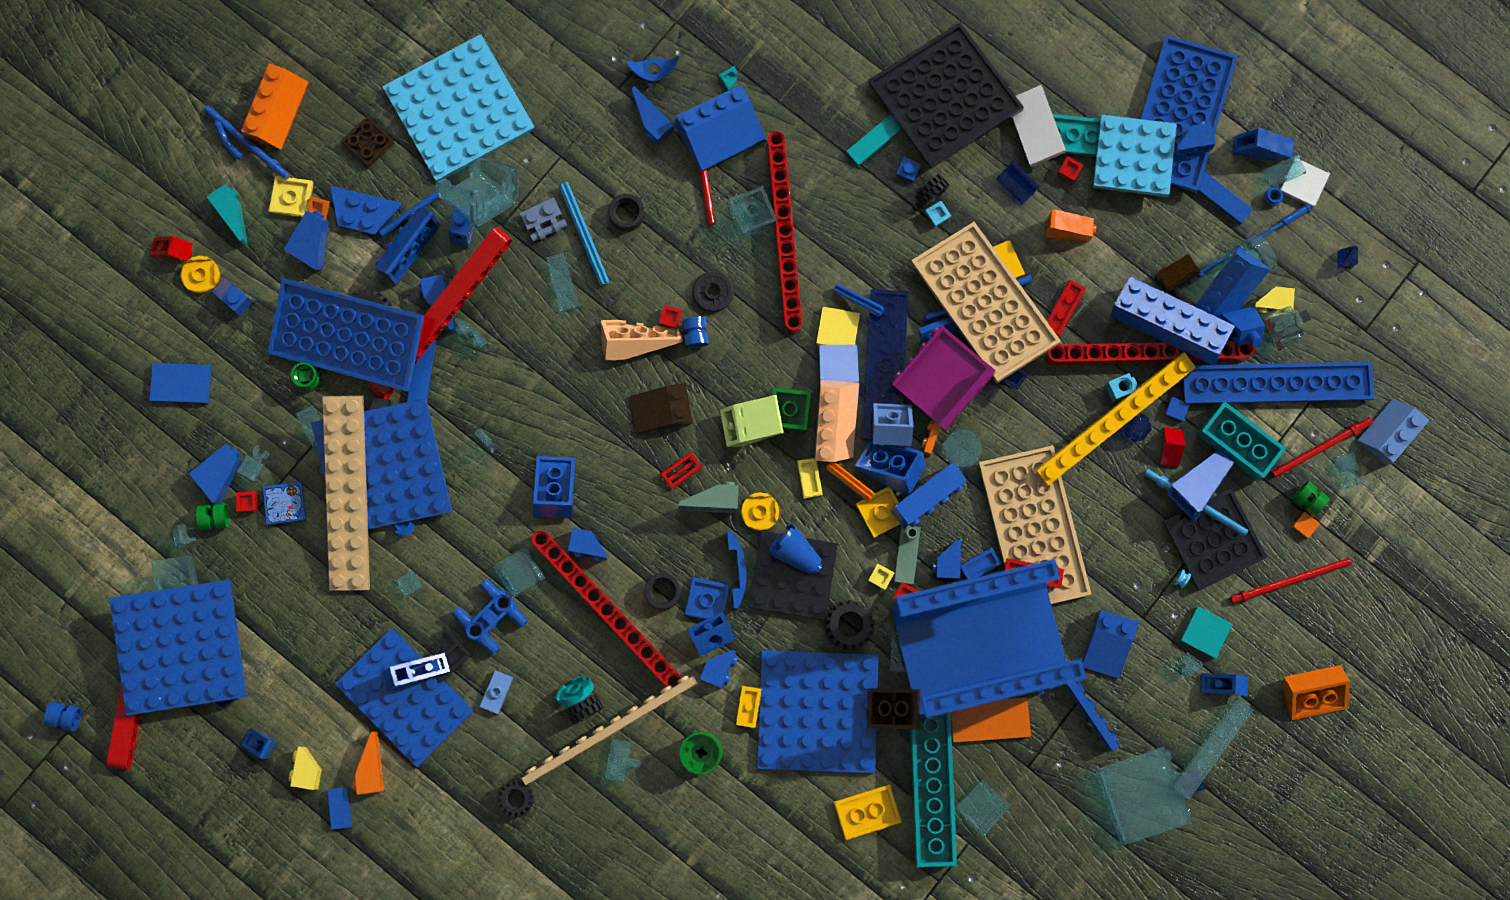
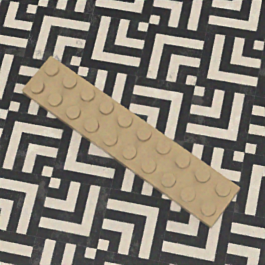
M323 396L330 590H369L364 397Z

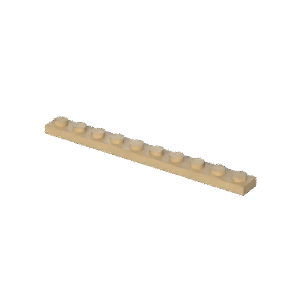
M688 676L681 678L677 681L679 685L671 688V686L666 687L660 691L662 695L657 698L651 696L643 701L645 705L639 709L637 706L626 711L627 716L622 719L620 716L610 721L611 725L604 729L601 726L594 730L592 737L587 739L584 736L576 741L577 745L570 749L568 746L559 751L560 756L555 759L551 756L542 761L543 766L537 769L534 766L525 772L526 776L522 778L524 784H530L698 684L694 677L688 678Z

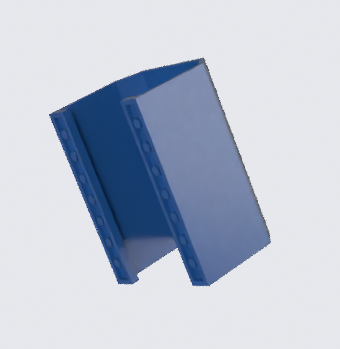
M1055 559L898 596L891 602L895 627L911 689H920V718H927L1086 679L1081 659L1066 662L1046 582L1060 579Z

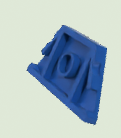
M331 186L337 223L340 228L376 236L379 230L392 219L391 217L395 212L402 208V203Z

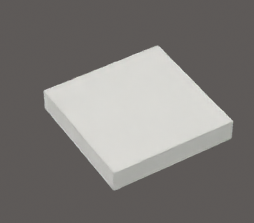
M1295 158L1280 190L1283 194L1301 203H1307L1313 208L1330 174Z

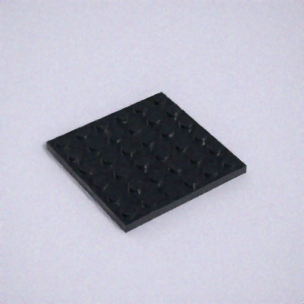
M961 22L868 80L870 87L930 169L1024 110V106Z

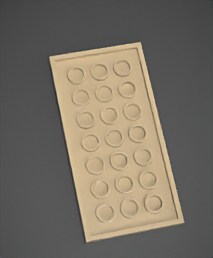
M975 222L911 260V264L975 354L996 370L993 376L996 383L1061 343V340Z
M1054 446L979 462L978 465L1004 566L1006 558L1035 564L1055 559L1057 568L1064 569L1061 589L1047 587L1051 604L1092 595L1062 477L1060 476L1048 486L1035 471L1055 454Z

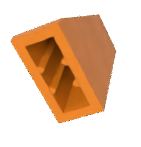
M1052 209L1045 221L1044 238L1089 242L1096 234V225H1093L1094 218Z

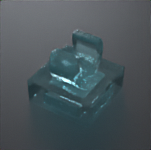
M182 524L172 529L175 548L184 547L186 544L196 540V537L190 538L187 535V532H192L194 527L186 528V525Z
M1188 652L1184 654L1182 662L1185 664L1181 668V672L1187 677L1193 670L1199 674L1203 669V663Z

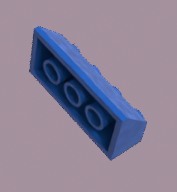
M418 207L416 211H413L405 227L402 226L399 229L398 236L394 242L392 241L388 244L383 257H379L375 263L374 269L377 273L396 286L440 227L434 214L428 210Z
M1238 247L1195 303L1194 307L1220 319L1223 313L1239 310L1270 271V268Z

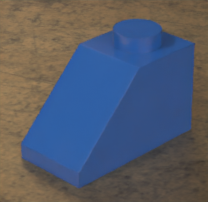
M1205 122L1195 123L1174 152L1175 156L1212 150L1216 144L1212 124Z
M225 278L211 291L239 316L253 303Z
M956 540L935 560V563H932V574H935V579H960L961 540Z
M1202 673L1201 693L1247 696L1248 676Z

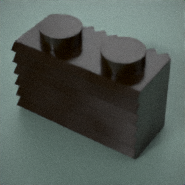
M1187 254L1157 273L1154 278L1164 293L1175 295L1183 289L1181 286L1184 284L1191 285L1198 280L1197 276L1201 271L1190 255Z

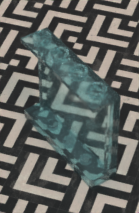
M1158 747L1157 749L1095 768L1121 845H1127L1191 823L1190 818L1192 814L1190 808L1185 806L1183 800L1185 799L1182 787L1178 786L1177 780L1179 777L1176 769H1172L1170 763L1172 757L1169 750H1166L1165 747Z

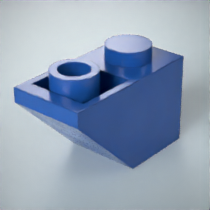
M572 528L568 551L572 553L573 557L583 558L585 555L590 556L593 561L602 562V559L607 560L608 555L592 531Z
M731 650L708 660L700 680L721 689L723 685L727 686L731 676L728 674L730 666L734 668L738 659L735 656L736 651Z

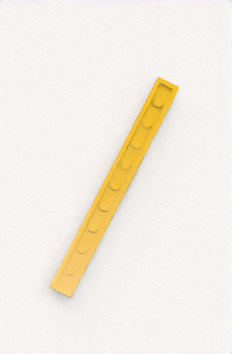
M1182 352L1035 471L1043 482L1049 486L1196 367L1186 353Z

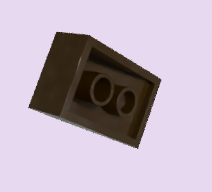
M686 383L664 386L630 396L636 434L693 424Z
M869 688L868 728L920 729V689Z

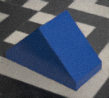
M250 728L241 746L261 759H269L278 741Z

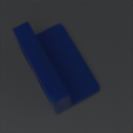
M1013 160L996 178L1022 205L1039 188Z

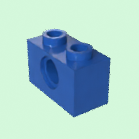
M723 612L687 629L700 656L735 640Z

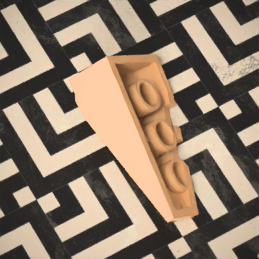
M601 320L602 351L605 360H624L682 342L679 329L663 326L648 328L643 326V323H637V326L626 324V321Z

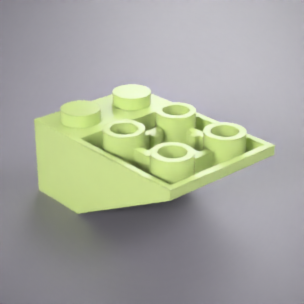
M776 395L735 404L720 410L727 447H743L784 433Z

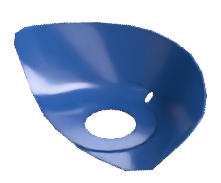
M679 56L673 59H648L635 63L627 60V64L638 76L649 82H658L674 69L679 61ZM653 63L660 67L659 73L655 75L650 74L648 71L649 65Z

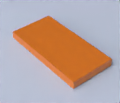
M1028 697L1001 699L952 711V742L1031 737Z

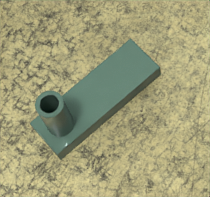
M901 525L894 578L895 583L903 582L914 585L921 527L907 526L903 528Z

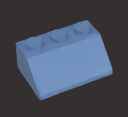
M1392 399L1376 417L1373 424L1358 438L1357 442L1387 466L1395 462L1428 423L1429 419L1416 408Z

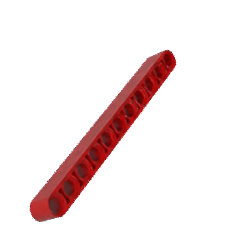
M773 131L768 136V156L784 327L788 333L796 334L802 326V314L785 137L782 132ZM773 139H779L781 143L775 145L771 141ZM781 157L783 161L776 163L773 158ZM782 175L784 179L778 181L775 179V176ZM781 192L784 193L786 197L784 199H779L776 195ZM786 211L788 215L786 217H780L778 215V212ZM787 229L790 233L785 236L780 233V230ZM783 247H789L791 249V252L785 254L781 251V249ZM790 265L793 270L786 272L783 270V267ZM791 283L795 286V289L789 291L785 288V285ZM788 302H794L797 305V307L795 309H789L786 304ZM795 320L798 322V326L792 328L788 325V322Z
M495 227L424 315L415 364L511 245L513 239L499 227ZM371 382L368 386V390L381 399H388L396 390V388Z
M1228 341L1224 348L1228 350L1229 355L1226 356L1221 353L1217 362L1246 361L1255 353V347L1251 343L1237 345L1233 341ZM1167 343L1070 344L1055 346L1046 352L1045 359L1050 365L1169 363L1184 351ZM1241 347L1247 350V355L1241 353ZM1146 349L1151 350L1154 356H1147ZM1165 349L1171 350L1172 357H1168L1165 354ZM1108 350L1114 351L1116 358H1111L1108 355ZM1127 350H1132L1135 357H1129ZM1056 351L1059 354V359L1052 358L1051 352ZM1070 351L1077 352L1078 358H1072ZM1089 351H1095L1097 358L1090 357ZM1188 356L1192 363L1205 362L1195 356Z
M542 530L536 531L532 536V542L537 549L662 683L668 687V680L672 676H676L680 680L681 676L550 535ZM540 535H544L547 538L543 545L537 544V538ZM553 549L560 551V555L556 559L550 558V552ZM566 563L573 565L570 573L563 572V566ZM579 577L586 579V584L583 587L576 586V580ZM592 591H597L599 599L590 601L589 594ZM610 605L613 609L612 613L607 616L603 615V607ZM622 619L626 622L624 629H616L615 623L617 620ZM635 633L639 636V641L636 644H631L628 638L631 634ZM644 648L652 649L653 653L650 658L642 656ZM658 662H663L666 665V669L662 673L655 670V665Z

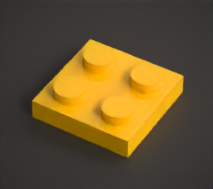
M889 487L875 493L871 501L868 502L863 499L855 504L873 538L900 525V522L890 511L899 502Z

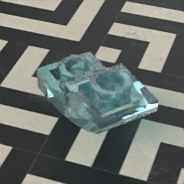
M454 319L457 323L454 327L460 336L464 334L466 339L474 336L471 340L476 348L480 346L483 351L489 348L486 340L473 326L462 319Z

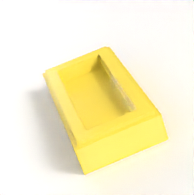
M815 458L797 461L803 499L822 496L818 466Z

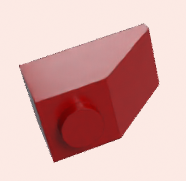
M174 236L154 237L150 256L176 262H188L192 255L193 243Z

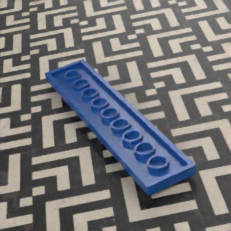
M1372 362L1194 365L1196 368L1182 378L1184 404H1221L1224 401L1226 403L1370 401L1375 399Z

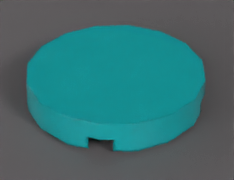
M587 676L574 678L569 681L570 684L567 687L564 685L558 690L556 699L560 706L563 707L575 705L589 696L594 685Z

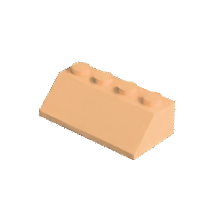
M820 380L815 461L836 462L853 458L859 383Z

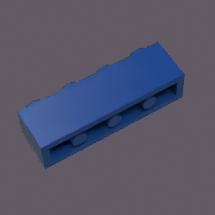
M953 462L890 511L903 528H906L908 525L913 527L921 521L919 519L920 516L925 514L927 517L936 510L933 506L937 503L942 505L948 501L950 493L954 492L957 494L965 488L962 484L967 479Z

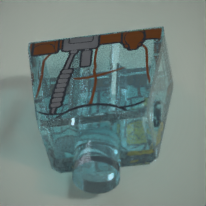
M1291 306L1260 315L1278 351L1303 336L1304 330L1301 324L1311 320L1307 310L1296 314Z

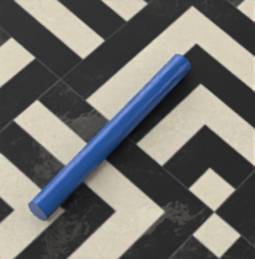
M441 188L437 189L379 230L380 234L383 237L407 221L410 214L416 211L418 207L424 209L445 193Z

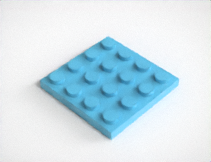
M1101 115L1093 188L1168 197L1177 124Z

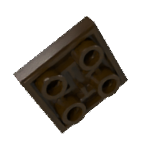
M367 116L341 143L363 164L370 168L395 141Z

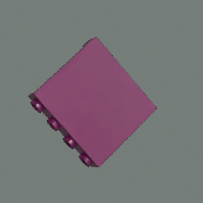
M942 325L941 328L937 327L930 335L932 338L928 343L924 342L919 347L918 355L915 358L912 356L905 364L907 366L903 372L899 371L894 376V383L892 385L947 430L995 375L996 370Z

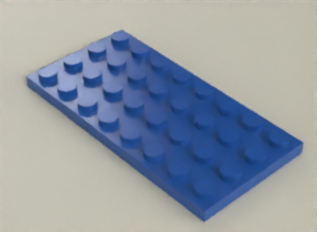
M1166 35L1140 119L1177 124L1174 152L1195 123H1211L1215 135L1238 56ZM1210 151L1179 156L1173 154L1170 185L1197 193Z
M282 279L267 353L301 363H309L312 366L399 390L409 391L424 315L289 279Z

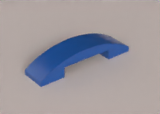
M727 531L729 552H737L740 588L732 589L734 610H737L745 592L746 563L737 538L732 531Z

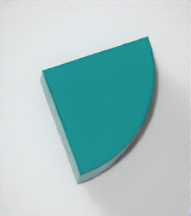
M735 66L718 75L727 91L733 89L737 82Z

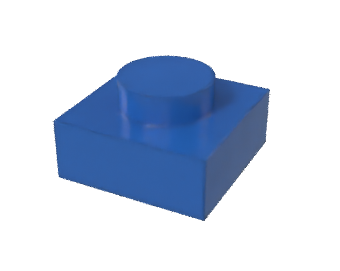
M904 157L896 176L913 183L921 164Z

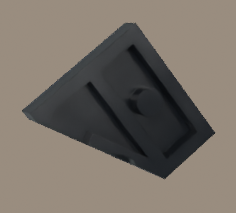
M448 628L443 630V635L436 648L435 655L445 653L450 672L438 675L437 677L442 682L445 681L472 656Z

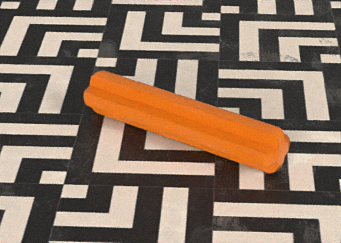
M829 462L827 470L866 501L869 502L873 499L875 495L872 490L836 462Z

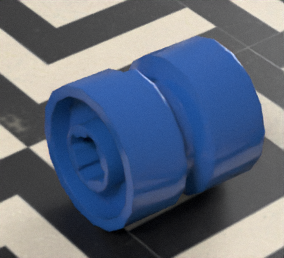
M689 317L682 320L683 332L686 333L684 335L685 348H700L709 345L708 333L705 332L707 328L706 317Z
M52 701L46 709L44 725L55 729L61 727L62 730L75 732L81 720L82 710L78 706L67 705L65 707L64 703Z

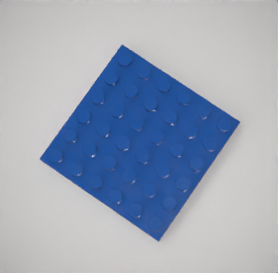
M424 398L364 411L368 529L452 512L427 399ZM323 420L311 422L326 483Z
M231 579L110 598L126 716L247 697Z
M762 650L757 769L875 773L877 728H868L869 688H878L879 655Z

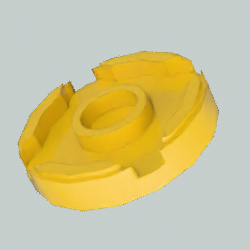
M192 257L182 267V283L193 293H208L219 283V267L208 257Z
M759 492L750 495L742 504L741 515L744 523L756 531L770 529L775 525L779 517L778 503L767 493Z

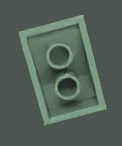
M723 482V485L719 484L680 501L679 510L737 513L739 485H735V482Z

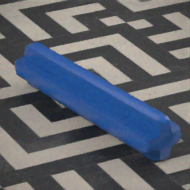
M836 284L833 289L836 295L877 316H881L884 311L881 305L840 284Z

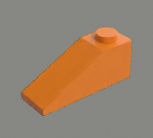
M378 732L370 733L356 770L355 779H353V789L357 791V795L384 791Z

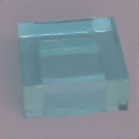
M414 570L396 580L406 597L423 588Z

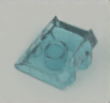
M527 546L493 566L511 598L524 594L545 579L543 572Z

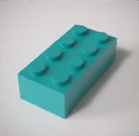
M1225 401L1216 408L1196 434L1217 451L1222 449L1231 457L1235 465L1257 482L1265 478L1286 450L1284 446Z

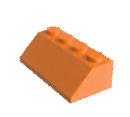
M269 63L241 130L244 136L250 140L282 150L309 82L285 68Z

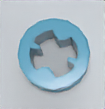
M1182 569L1177 575L1174 585L1178 584L1183 589L1188 583L1191 574H1186L1185 570Z

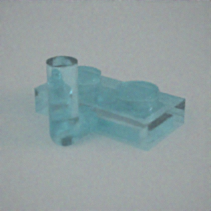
M612 739L605 774L606 779L625 781L627 766L635 768L641 766L640 760L629 758L632 742Z

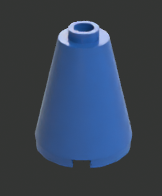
M790 523L785 527L787 529L786 533L780 532L767 553L809 575L812 573L816 574L822 567V564H820L822 559L793 523Z

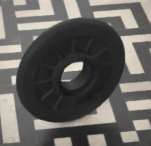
M717 271L702 274L693 285V298L697 305L706 311L717 312L725 309L731 303L734 296V287L731 280L725 274ZM716 287L719 293L716 296H710L708 289Z

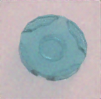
M960 429L947 437L944 443V454L950 463L954 462L957 467L966 468L979 460L982 454V444L975 433L970 430Z

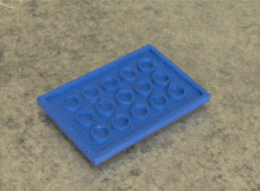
M391 628L336 685L416 767H419L474 710L445 681L442 682L437 676L388 691L383 676L384 670L392 666L422 659Z

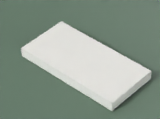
M1037 86L1017 95L1016 97L1024 106V110L1015 115L1013 120L1030 166L1033 167L1065 153L1066 149L1042 86Z

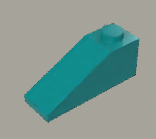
M224 184L207 198L239 241L245 246L247 244L241 203L237 199L239 194L233 187L229 189Z

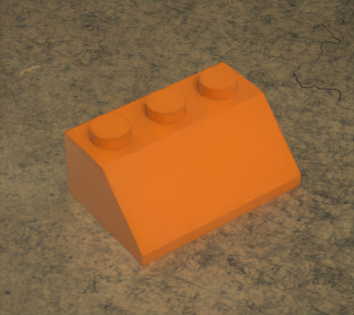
M1341 665L1284 677V695L1291 720L1348 709L1350 680Z

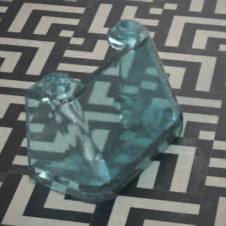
M481 157L470 164V178L456 186L451 185L447 179H441L436 182L438 197L471 224L481 226L512 207L518 199V168Z

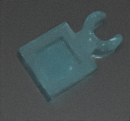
M258 445L253 449L252 458L247 455L237 470L238 473L256 482L265 467L261 461L269 456L267 450L262 455H259L258 451L261 447Z
M1354 452L1335 457L1334 461L1339 476L1345 475V487H1351V479L1355 481V485L1361 484L1360 478L1355 475V472L1360 469Z

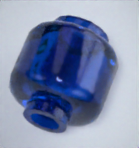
M1143 413L1136 415L1123 426L1124 435L1134 442L1138 440L1143 441L1152 429L1149 423L1150 418Z

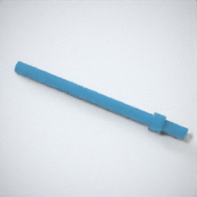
M1150 469L1144 474L1155 481L1156 485L1162 489L1166 488L1169 490L1172 485L1168 478L1163 475L1159 476ZM1208 505L1203 510L1206 514L1244 537L1249 531Z

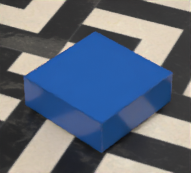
M1171 397L1165 416L1183 422L1190 404H1184V401Z

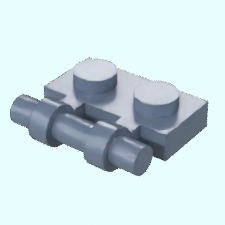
M554 197L520 213L528 232L533 229L537 231L530 235L533 242L538 239L543 240L553 232L558 233L567 226L565 219L559 222L556 220L562 216V213ZM551 221L552 225L544 229L541 228L542 225Z

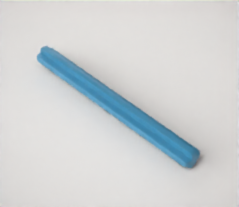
M568 182L559 185L560 191L600 286H605L609 283V279Z

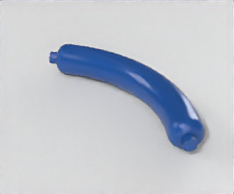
M214 120L216 132L226 149L236 159H241L242 154L229 140L221 122Z

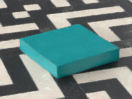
M1197 606L1180 641L1216 659L1233 624Z

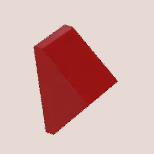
M1163 428L1159 465L1179 467L1185 448L1183 430Z

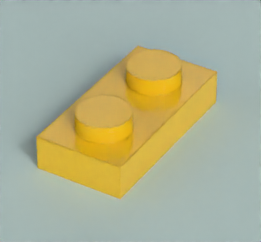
M742 686L736 725L756 728L761 689Z

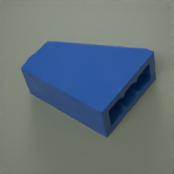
M1257 128L1234 137L1232 154L1281 162L1292 158L1294 140Z
M316 210L314 212H305L284 250L311 268L322 270L329 222L323 219L324 215Z
M225 444L189 473L214 504L222 502L242 463V460L239 458L241 454L234 446L230 447Z

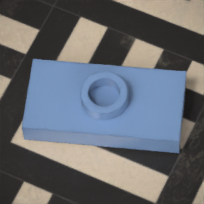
M495 670L480 707L499 714L514 678Z

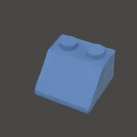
M873 403V444L882 446H911L913 435L912 405Z

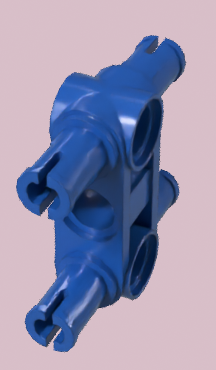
M486 579L479 587L491 598V602L473 618L461 607H458L451 615L463 626L462 629L476 644H481L494 656L501 648L489 636V633L505 617L509 616L520 628L528 622V619L517 609V603L504 590L499 591ZM506 598L509 600V605L502 609L499 606V602ZM479 626L481 633L474 637L471 633L472 628Z

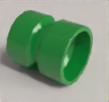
M303 362L293 367L291 380L303 391L311 392L320 386L321 375L312 365Z
M1307 481L1295 493L1292 500L1300 506L1304 505L1305 510L1314 517L1326 506L1330 498L1322 491L1318 492L1317 487L1310 481ZM1310 494L1313 495V497L1308 501L1307 498L1310 496Z
M227 503L214 504L213 507L210 505L197 506L196 519L199 530H209L213 526L217 529L228 528L230 526V512Z

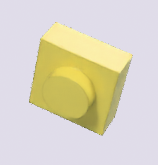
M877 564L868 581L886 590L894 572Z

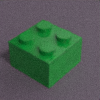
M773 388L772 396H777L783 429L809 432L813 393Z

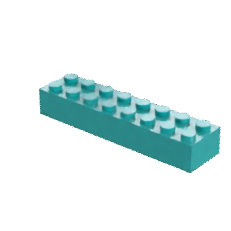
M951 712L920 718V729H910L914 857L916 867L957 866Z

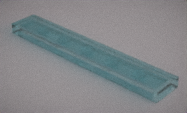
M1237 697L1171 787L1186 801L1192 797L1254 709L1242 699Z

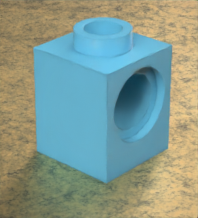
M1128 373L1109 381L1105 387L1112 402L1127 397L1136 390L1137 382ZM1119 383H1124L1127 391L1120 390Z

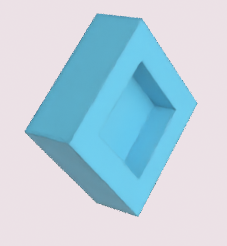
M942 201L925 210V214L934 227L951 218V214Z

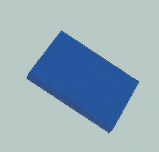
M153 363L149 401L209 404L212 366Z

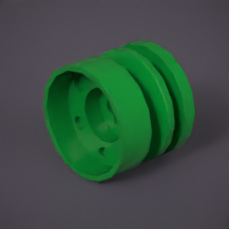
M698 731L689 735L683 741L680 748V759L683 766L694 774L711 772L720 763L723 756V747L720 740L708 731ZM702 747H705L704 751H706L707 754L703 755V757H700V753L697 752V750H700Z

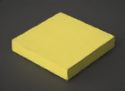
M275 176L268 212L270 214L302 218L307 211L309 198L312 195L313 181L295 178L285 180L281 176Z
M823 307L816 345H855L860 313Z

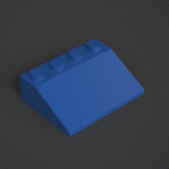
M742 85L677 115L674 126L701 172L766 141L751 100Z

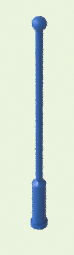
M1306 203L1300 209L1283 218L1279 224L1242 245L1240 248L1245 249L1279 227L1286 226L1304 214L1311 212L1310 205ZM1236 250L1201 270L1197 278H1201L1205 272L1230 258Z

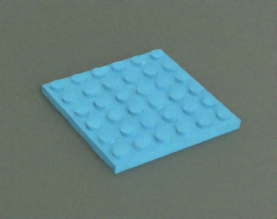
M481 34L383 86L436 182L447 178L535 130L532 121Z

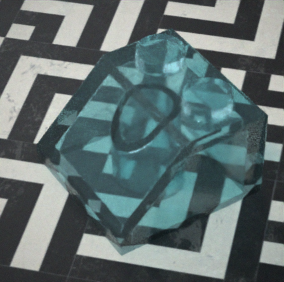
M763 186L732 197L727 201V209L740 239L757 234L777 222Z

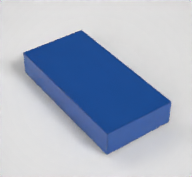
M990 548L960 565V571L965 579L969 580L986 574L1002 563L994 549Z
M349 788L327 790L331 830L352 827Z

